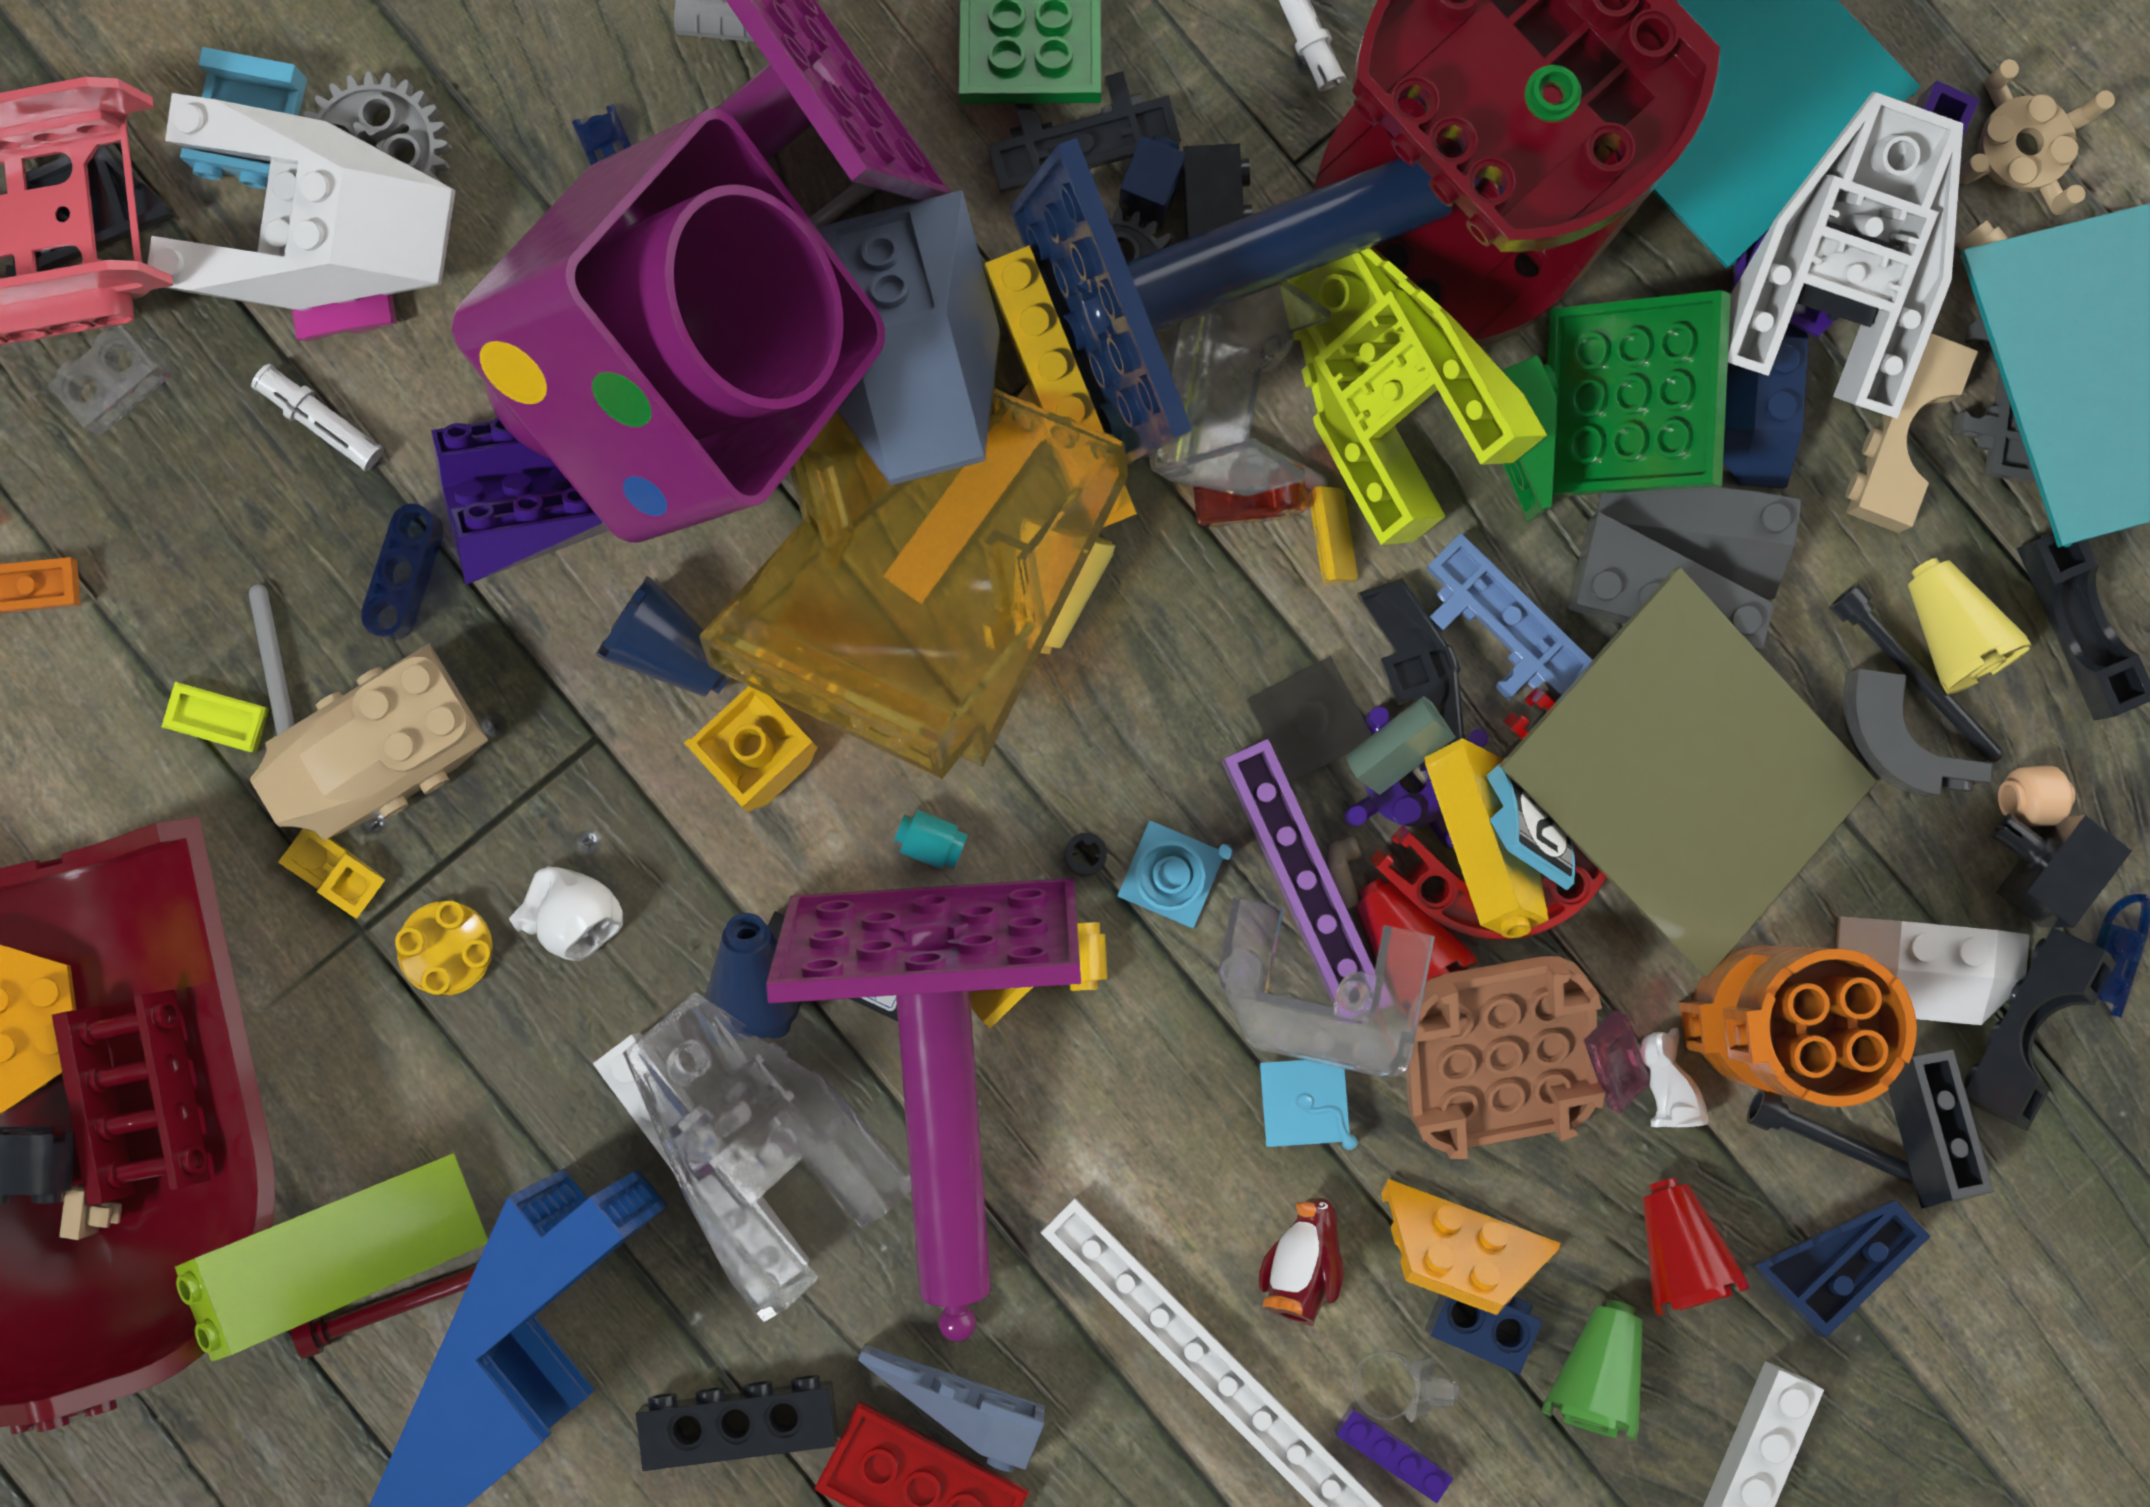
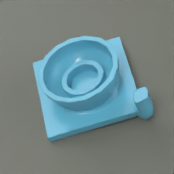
M1149 820L1117 897L1194 929L1222 860H1229L1234 850L1231 845L1226 843L1222 844L1219 849Z
M1344 1057L1260 1063L1266 1147L1342 1142V1147L1346 1150L1356 1148L1357 1138L1353 1134L1350 1135Z

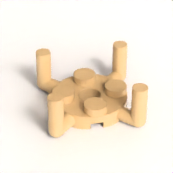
M2005 60L1985 79V88L1997 109L1987 117L1984 123L1981 138L1978 140V154H1975L1960 167L1959 183L1966 185L1988 175L2001 186L2007 185L2020 189L2018 191L2021 192L2040 190L2051 212L2055 215H2063L2085 198V190L2082 186L2072 185L2063 191L2057 181L2068 170L2078 154L2079 147L2076 142L2075 130L2093 122L2110 109L2115 103V97L2110 91H2101L2086 104L2067 114L2056 104L2053 98L2047 95L2040 94L2037 96L2013 98L2007 83L2018 74L2019 66L2014 60ZM2019 133H2027L2035 138L2038 147L2035 155H2025L2019 151L2016 145V137Z

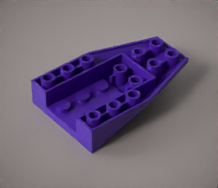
M498 417L492 421L473 424L454 423L445 428L431 430L438 478L466 585L609 531L550 458L539 455L516 440L503 426Z

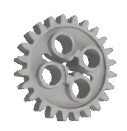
M366 72L364 85H359L351 75H348L346 90L341 91L335 84L331 83L329 86L333 98L328 101L318 95L314 97L321 108L318 114L310 111L303 113L307 118L329 122L370 145L377 143L376 147L396 159L402 150L415 148V156L408 165L438 181L440 180L435 176L436 171L450 170L451 166L439 157L440 154L452 151V146L447 141L438 139L449 132L444 122H435L442 113L434 104L426 106L429 97L422 90L413 94L414 87L406 79L396 88V80L389 73L384 75L380 85L371 72ZM390 109L389 120L384 125L372 126V120L378 111ZM405 126H408L409 131L405 134H401L403 128Z

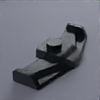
M1403 578L1358 592V599L1396 653L1383 657L1380 660V665L1395 706L1410 701L1415 703L1422 696H1425L1434 704L1456 737L1444 747L1462 738L1465 739L1458 675L1461 668L1453 646L1447 644ZM1425 761L1419 765L1420 771L1427 770Z

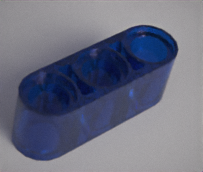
M409 503L402 505L394 512L362 607L361 619L364 627L368 632L386 640L397 641L403 639L413 629L443 538L444 529L441 520L436 514L419 504ZM416 517H425L427 522L425 533L419 538L410 539L407 532L410 522ZM409 561L412 566L410 579L405 583L396 584L393 578L395 567L401 562ZM394 606L398 613L397 621L391 628L383 630L379 624V615L384 608Z

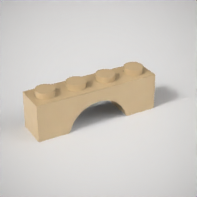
M1932 333L1930 334L1898 419L1883 414L1878 429L1872 428L1866 437L1862 448V454L1867 456L1862 471L1855 472L1846 491L1845 497L1851 499L1847 514L1897 533L1913 527L1929 482L1918 473L1908 454L1907 433L1910 423L1923 406L1948 403L1962 395L1978 351Z

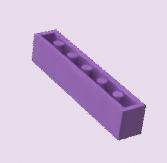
M1269 739L1224 758L1221 762L1340 1021L1346 1023L1389 1003Z

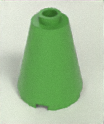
M1607 1300L1606 1307L1596 1306L1543 1403L1542 1412L1552 1417L1555 1408L1565 1415L1564 1423L1612 1438H1617L1618 1430L1620 1429L1627 1431V1441L1634 1442L1637 1440L1640 1415L1643 1320L1634 1316L1635 1307L1622 1302Z

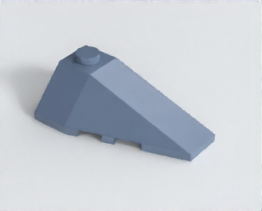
M864 1344L858 1359L859 1362L977 1453L988 1457L987 1464L1006 1472H1014L1015 1467L1026 1470L1044 1425V1405Z

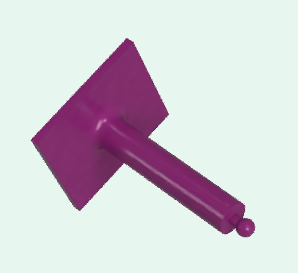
M726 0L770 64L715 109L728 113L738 122L766 161L770 160L813 125L852 182L920 201L952 193L818 0Z
M1074 878L791 895L767 979L768 1003L896 995L919 1295L921 1300L928 1304L944 1307L939 1317L938 1325L942 1335L949 1341L961 1342L967 1340L973 1334L977 1321L968 1305L981 1301L991 1291L970 991L1081 984Z

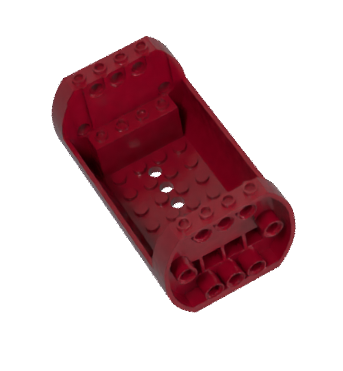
M1378 0L1365 29L1354 68L1352 93L1357 98L1354 100L1352 108L1339 123L1327 145L1317 172L1313 191L1397 158H1401L1410 166H1414L1418 162L1432 177L1428 183L1433 193L1447 206L1452 205L1451 214L1445 219L1373 247L1382 255L1386 253L1399 255L1404 261V269L1401 272L1418 287H1426L1432 290L1436 296V302L1457 321L1480 347L1499 342L1534 324L1578 284L1683 153L1698 130L1712 98L1718 74L1720 46L1676 0ZM1548 65H1559L1569 69L1575 74L1581 85L1582 95L1577 109L1570 117L1560 122H1545L1536 118L1529 111L1525 103L1524 91L1529 78L1535 71ZM1553 87L1543 89V97L1547 102L1555 104L1561 101V94L1557 89ZM1387 130L1393 135L1394 138H1392L1388 134ZM1458 153H1463V155L1459 157L1452 158ZM1483 178L1480 184L1474 187V180ZM1517 259L1531 261L1536 268V276L1530 278L1521 276L1516 271L1514 262Z

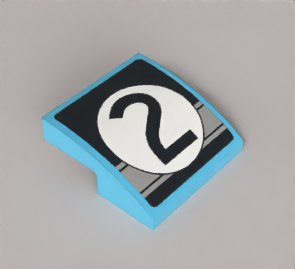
M1497 765L1486 777L1504 807L1489 820L1507 851L1568 890L1574 884L1575 876L1573 842Z

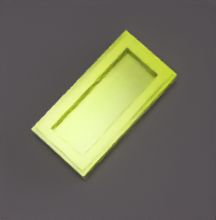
M175 682L161 727L257 754L270 708Z

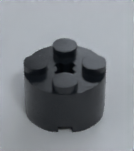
M50 1126L0 1127V1204L10 1203L11 1195H31L32 1203L48 1204L63 1201V1192L70 1191L73 1188L75 1142L73 1129L64 1128V1137H57L52 1134V1127Z

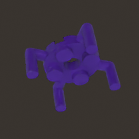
M1376 707L1366 714L1365 723L1372 734L1387 724L1389 713L1383 707ZM1476 729L1467 733L1465 740L1483 748L1488 743V735L1484 730ZM1427 770L1423 771L1425 785L1417 793L1405 791L1400 781L1380 795L1365 785L1367 797L1347 809L1343 815L1344 822L1352 827L1363 824L1376 813L1399 825L1415 827L1430 824L1443 846L1449 849L1454 848Z

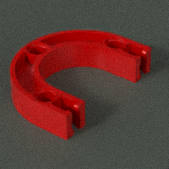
M1537 687L1524 700L1530 707L1536 704L1541 709L1544 707L1546 711L1555 703ZM1511 712L1503 721L1521 739L1529 733L1524 727L1530 720L1524 714L1518 717ZM1404 825L1392 835L1391 839L1397 845L1401 843L1405 848L1410 845L1421 857V862L1415 865L1408 875L1401 874L1391 866L1394 858L1389 853L1385 855L1379 849L1370 858L1383 875L1416 906L1440 924L1473 937L1514 939L1506 938L1502 934L1480 925L1464 876L1459 875L1445 865ZM1574 843L1576 883L1568 891H1557L1556 883L1540 873L1549 920L1531 928V931L1522 937L1535 935L1551 929L1573 916L1591 900L1607 877ZM1441 876L1443 878V886L1437 894L1432 896L1421 894V886L1427 878Z

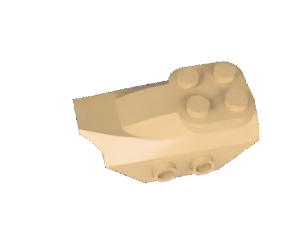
M430 643L386 670H383L382 667H376L364 673L356 680L359 685L358 687L344 695L341 691L328 695L315 705L318 711L265 742L267 751L258 769L251 776L250 781L274 822L279 827H299L312 830L323 840H326L379 815L383 819H388L409 806L406 799L420 790L424 794H429L448 783L450 779L447 774L458 768L488 741V738Z

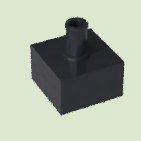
M2009 813L1998 823L2002 828L1995 827L1991 837L2001 842L2021 859L1995 893L2040 927L2074 928L2132 850L2086 815L2065 817L2057 825L2045 827L2038 835L2019 821L2014 814Z

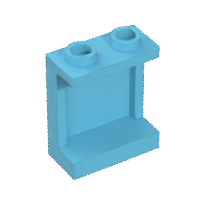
M202 47L198 65L207 73L202 93L203 98L297 116L300 115L307 78L294 64ZM187 148L181 149L180 158L193 168L192 173L199 177L220 181L222 175L238 177V182L245 186L263 190L267 189L270 162L213 154Z

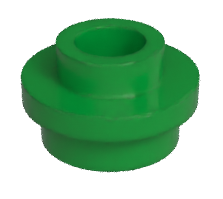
M1548 65L1535 71L1529 78L1524 91L1525 103L1529 111L1536 118L1545 122H1560L1570 117L1577 109L1582 95L1581 85L1575 74L1559 65ZM1548 87L1557 89L1561 94V101L1555 104L1547 102L1543 97V89Z

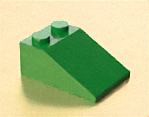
M1538 355L1502 370L1524 394L1547 434L1545 438L1515 462L1502 464L1527 523L1537 519L1552 506L1557 412V397L1554 392L1558 391V383L1551 367L1548 364L1542 365Z

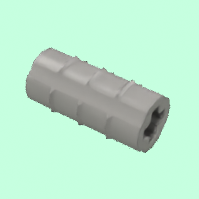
M676 0L674 28L677 35L694 36L699 39L705 37L721 39L722 41H744L746 44L754 42L726 0Z

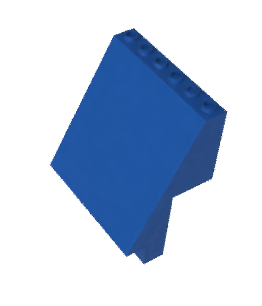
M565 1169L507 1197L369 1507H466L541 1445L552 1434L549 1428L595 1391L594 1387L542 1325L536 1315L668 1206L639 1169L589 1198Z

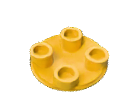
M437 901L419 908L405 921L395 938L397 959L404 976L421 991L438 996L459 994L473 987L486 973L493 953L492 936L484 919L472 908L454 901Z

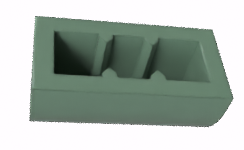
M1422 696L1350 751L1346 758L1356 778L1380 795L1425 761L1424 757L1440 750L1456 737L1434 704L1428 698Z

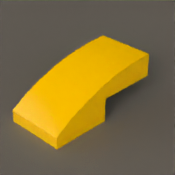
M304 828L278 861L279 864L318 889L317 893L356 919L385 881L381 875L333 839L323 840L315 831Z

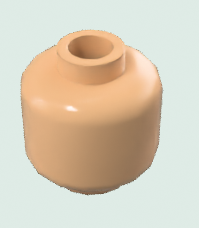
M2049 765L2020 767L2011 771L2000 786L1998 792L1999 807L2005 816L2009 813L2014 814L2019 821L2030 829L2052 827L2070 814L2075 802V789L2066 774L2058 767Z

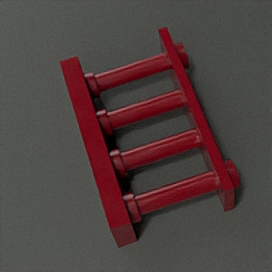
M175 989L134 996L136 1012L103 1019L101 1006L52 1014L87 1206L136 1195L134 1181L167 1175L170 1190L211 1181ZM140 1031L145 1060L112 1067L107 1038ZM149 1079L154 1108L121 1114L116 1086ZM158 1127L163 1156L130 1162L125 1133Z

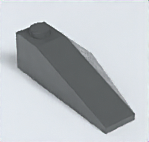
M1721 487L1611 493L1599 495L1597 513L1600 512L1762 598L1775 599L1795 545L1802 499Z

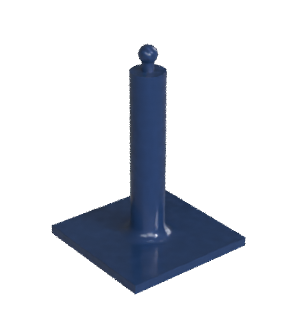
M1077 138L1056 146L1009 207L1024 247L1030 245L1119 470L1133 465L1193 431L1154 331L1449 217L1452 212V205L1447 206L1433 193L1428 183L1432 177L1418 162L1414 166H1410L1401 158H1397L1126 262ZM1458 153L1452 158L1459 157L1463 155V153ZM1483 178L1474 180V187H1477Z

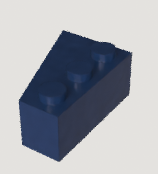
M1895 1200L1886 1201L1749 1266L1817 1336L1827 1338L1931 1236Z

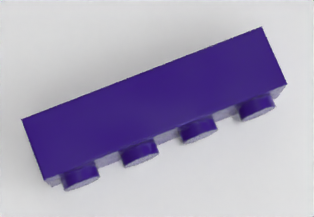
M1351 1405L1334 1429L1336 1436L1435 1503L1439 1502L1454 1479L1450 1472Z

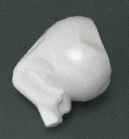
M548 866L535 873L524 902L509 920L518 932L524 930L527 934L531 935L537 933L539 942L548 952L567 960L580 961L591 956L620 931L623 926V912L620 903L613 893L599 881L572 870Z

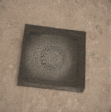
M1331 656L1246 699L1265 739H1269L1289 784L1348 754L1372 735Z

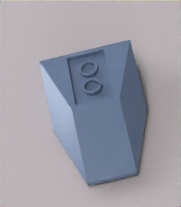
M960 190L817 227V230L876 307L885 328V343L882 352L836 410L890 485L985 461L1001 333L963 191Z

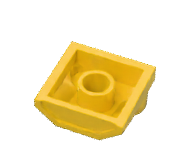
M754 678L749 682V686L691 739L688 738L684 742L747 812L770 803L810 765L818 748Z

